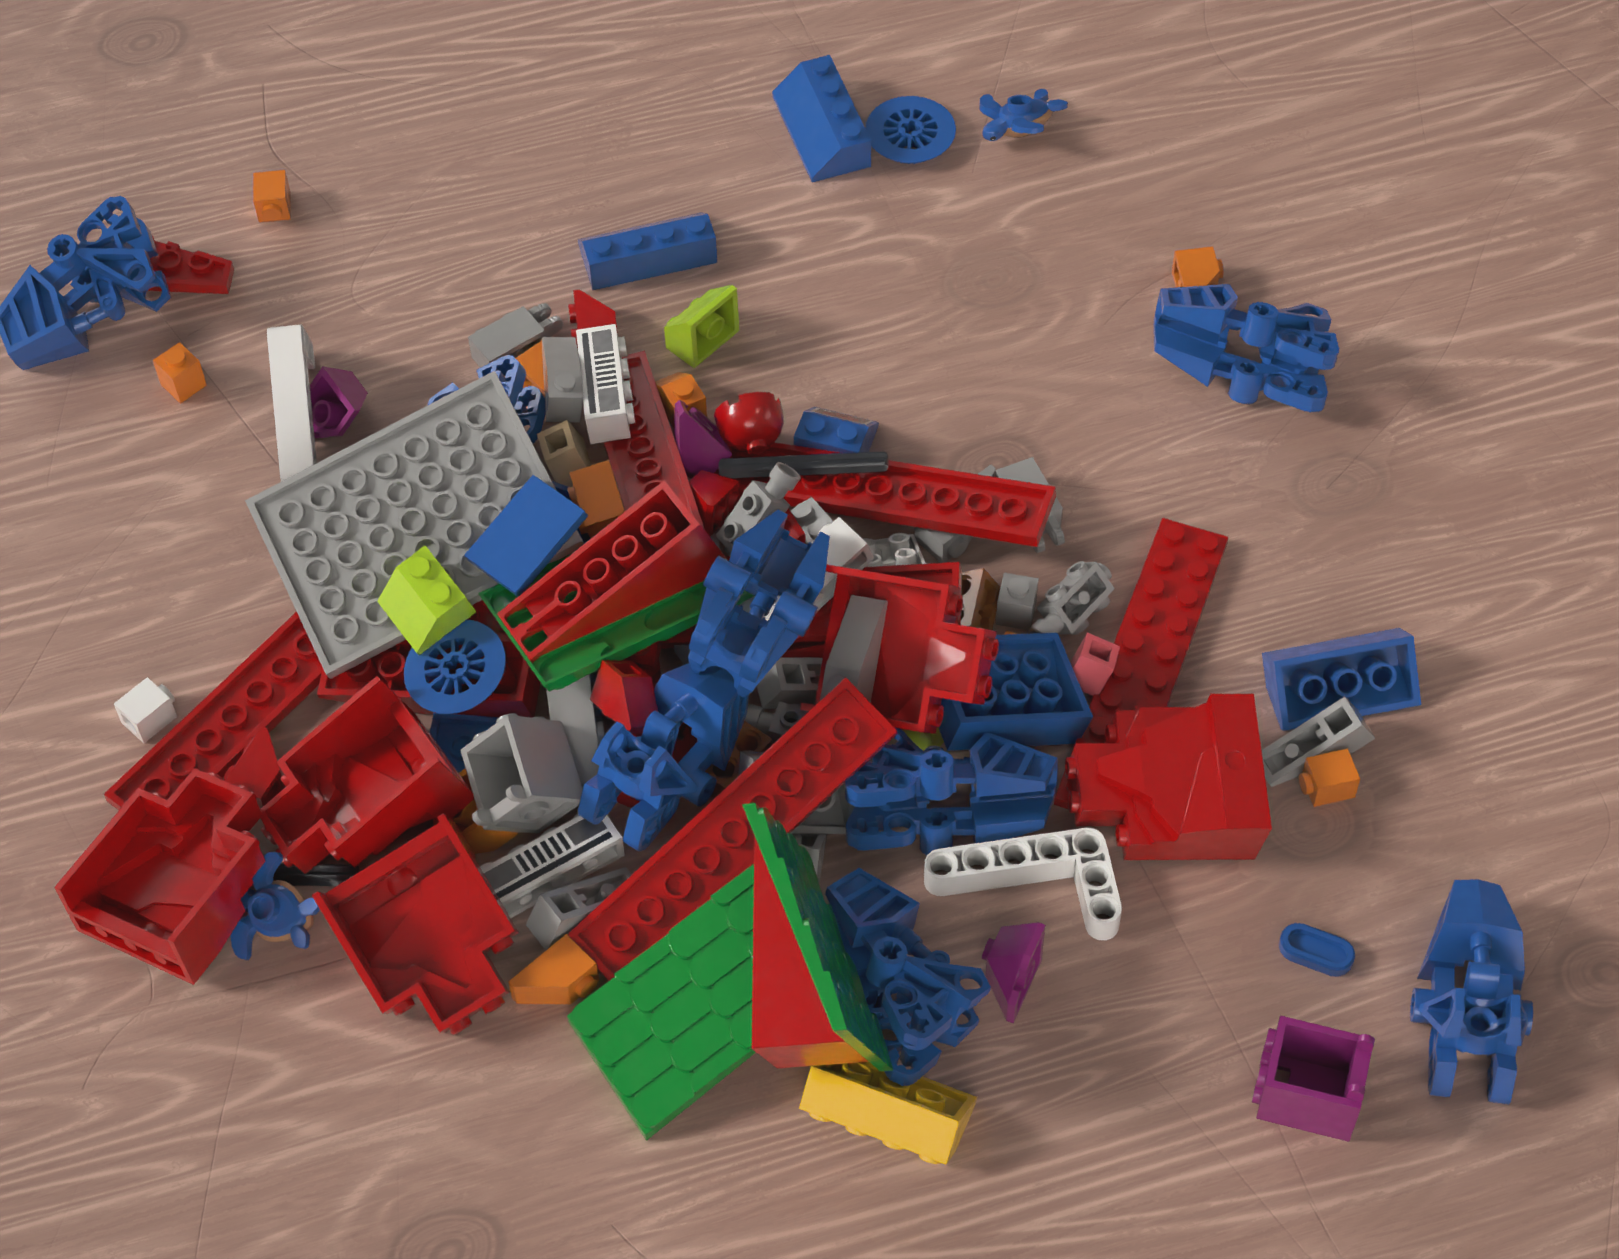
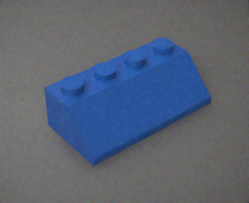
M826 55L800 62L772 91V97L811 182L871 167V139L831 56Z
M703 212L578 239V245L592 291L718 263L716 236L708 214Z
M1401 628L1262 653L1266 689L1282 731L1297 728L1343 697H1346L1362 716L1421 705L1414 636Z

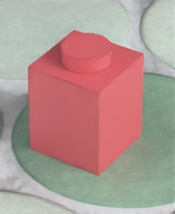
M1088 632L1070 663L1082 691L1094 696V694H1100L1112 674L1120 646Z

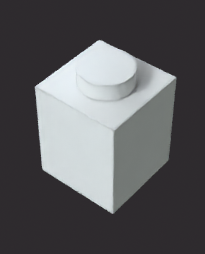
M148 677L114 703L121 723L143 743L147 742L177 718L172 704L175 701L172 693L163 684L160 686L155 685Z

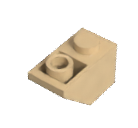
M568 420L537 433L544 460L555 482L572 487L573 484L569 473L591 466L583 437Z

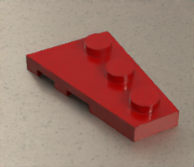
M154 240L158 255L150 258V262L154 271H161L165 275L169 292L229 294L234 274L232 261L199 250L196 252L180 249L179 244L170 241L165 244ZM155 286L148 291H162V289Z

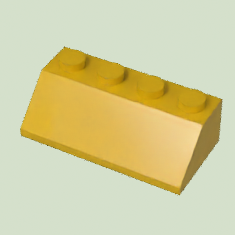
M870 1062L811 1066L799 1109L809 1112V1115L818 1121H833L846 1126V1130L852 1134L859 1136L869 1135L880 1139L889 1148L895 1150L906 1149L919 1154V1157L928 1163H943L946 1165L956 1152L978 1097L923 1076L912 1085L901 1086L896 1082L890 1081L884 1071H879Z

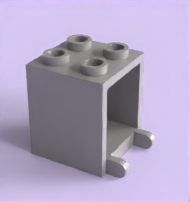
M514 713L506 714L499 717L496 721L497 723L488 730L475 735L473 741L460 750L478 808L472 814V818L477 825L483 826L484 830L540 833L579 805L583 789L562 721L547 720L541 716L530 718L521 717Z

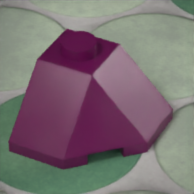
M322 366L311 382L310 395L315 439L343 436L359 413L368 392L352 371Z
M678 400L675 403V442L686 475L692 478L701 470L714 473L718 469L719 460L729 458L732 455L729 446L721 438L717 426L699 409L692 407L687 411L688 405Z
M1039 922L1002 926L996 939H988L982 954V959L986 960L985 976L1006 1021L1013 1024L1042 961L1046 925Z

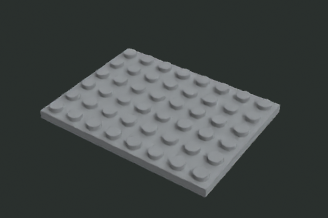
M493 371L245 500L319 661L326 675L332 679L406 640L377 602L392 573L399 564L426 545L471 605L482 600L478 594L479 592L499 583L470 563L465 558V553L532 475H535L556 490L500 379L496 372ZM577 530L549 563L567 556L584 545Z

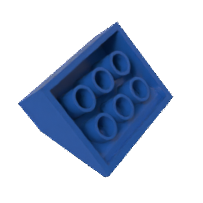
M1058 633L996 635L995 639H998L999 642L998 654L996 659L991 661L989 676L992 677V689L989 697L985 698L984 705L942 698L941 705L944 707V717L938 728L947 751L969 750L985 732L1024 746L1075 744L1077 739L1082 738L1093 718Z

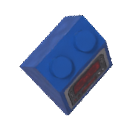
M812 407L805 410L802 414L793 437L794 445L840 453L869 452L879 427V422L828 409Z

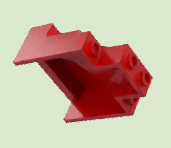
M826 564V572L837 574L816 700L815 704L801 702L800 710L810 711L820 702L826 664L852 595L888 601L871 704L893 727L936 734L937 727H940L944 717V707L941 705L942 698L984 705L985 698L989 697L992 689V677L989 676L991 661H994L998 654L999 642L998 639H995L997 631L955 624L956 617L960 615L963 607V596L960 594L961 587Z
M376 676L277 761V764L284 773L280 779L286 787L260 809L262 813L260 819L264 824L261 831L273 845L277 844L279 848L275 852L283 855L282 862L288 868L294 864L306 874L328 854H331L337 861L344 858L355 868L370 854L377 856L408 828L431 819L439 822L437 817L443 813L453 818L475 798L473 791L416 713Z
M1210 693L1207 702L1196 707H1139V710H1116L1111 724H1106L1105 743H1076L1071 757H1066L1065 777L1066 779H1071L1072 790L1068 794V809L1070 813H1075L1076 826H1116L1117 847H1122L1123 860H1255L1272 830L1254 694Z
M196 768L191 771L169 799L158 792L152 794L138 788L54 887L76 930L194 985L221 952V949L246 911L241 898L254 883L252 880L253 876L265 863L264 856L259 847V840L249 832L262 817L255 793L244 785L235 786L226 782L216 773L210 772L207 774Z
M443 813L437 817L439 823L328 892L317 891L312 894V897L382 1014L393 1012L395 1016H399L416 1005L413 999L418 996L439 1033H446L450 1030L452 1035H455L472 1024L470 1017L483 1010L487 1015L506 1003L503 996L510 993L487 953L492 950L496 955L513 945L515 942L512 937L518 934L519 931L475 860L477 857L452 818Z

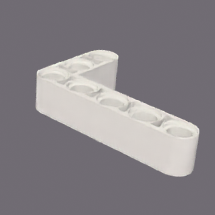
M302 324L267 328L281 482L317 463L308 374L309 369H315V358L312 341Z
M1079 828L940 848L931 851L925 859L924 885L931 894L936 896H948L1074 877L1088 934L1097 940H1108L1113 938L1119 930L1122 912L1121 901L1104 835L1097 829ZM1090 849L1093 850L1095 853L1087 854L1082 852L1081 850ZM1053 854L1058 858L1049 859L1046 858L1044 855ZM1009 860H1018V861H1020V862H1022V863H1020V864H1011V863H1009L1008 861H1009ZM981 865L985 868L981 870H976L971 868V866ZM944 870L948 872V874L938 875L935 874L934 871ZM1097 881L1100 882L1102 885L1093 886L1090 885L1088 882ZM1098 914H1106V915L1110 916L1111 918H1110V919H1100V918H1098L1096 915H1098Z

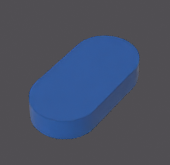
M1302 923L1288 925L1280 936V952L1291 962L1334 977L1347 974L1353 966L1355 959L1354 948L1347 940Z

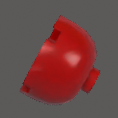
M770 392L744 393L738 395L739 402L730 406L728 400L721 403L715 409L714 418L721 438L730 448L747 452L750 455H757L765 452L767 447L771 446L780 437L784 424V415L781 401L779 398L776 401L774 394Z

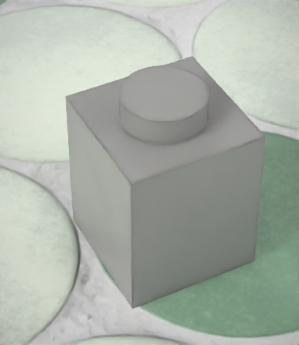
M1010 573L1003 574L997 601L996 625L1028 630L1032 626L1037 603L1039 578Z

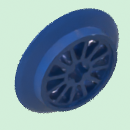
M901 96L883 102L870 113L865 125V129L871 139V146L876 152L888 159L905 164L921 163L941 155L950 147L956 134V125L951 113L938 102L919 96Z
M465 620L422 654L418 655L411 648L404 667V681L407 691L418 705L431 712L454 714L472 709L486 700L499 685L505 670V649L500 638L491 628L477 621ZM451 647V652L447 654L445 650ZM440 654L444 657L441 660L435 659ZM461 663L463 668L457 669L456 673L452 674L450 669H456L457 664ZM469 679H475L478 682L473 685ZM466 684L469 689L462 692V685ZM453 688H455V693L450 695Z

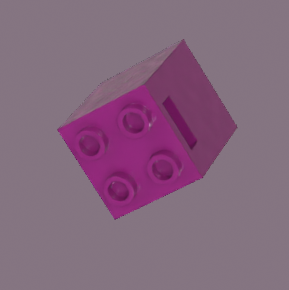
M1280 1015L1277 1028L1268 1029L1261 1056L1259 1074L1252 1098V1103L1259 1104L1256 1119L1350 1142L1365 1094L1366 1079L1375 1038L1367 1034L1359 1035ZM1277 1069L1290 1072L1288 1084L1275 1081Z

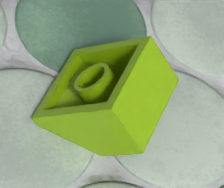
M733 285L710 289L700 298L694 299L689 307L678 316L672 317L664 327L666 349L692 368H696L738 333L740 329L737 288Z
M426 545L395 568L377 601L418 655L422 654L476 613L471 603Z

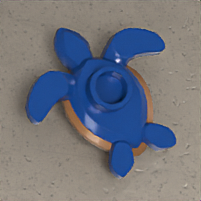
M1046 89L1035 91L1034 99L1026 95L1011 96L1003 107L993 99L992 95H983L980 98L979 109L984 115L994 119L984 126L982 131L983 138L988 141H996L1003 135L1020 138L1043 132L1044 124L1050 119L1053 112L1066 109L1068 102L1060 99L1047 102L1049 98Z
M268 852L263 855L265 863L252 878L256 891L249 888L241 898L246 910L245 912H248V915L239 920L231 933L233 951L240 959H250L252 939L255 933L266 941L283 942L292 939L293 944L298 948L306 949L309 947L310 934L308 930L314 924L313 915H317L320 909L313 898L305 899L302 893L292 884L281 880L273 881L274 873L283 861V855L279 852Z

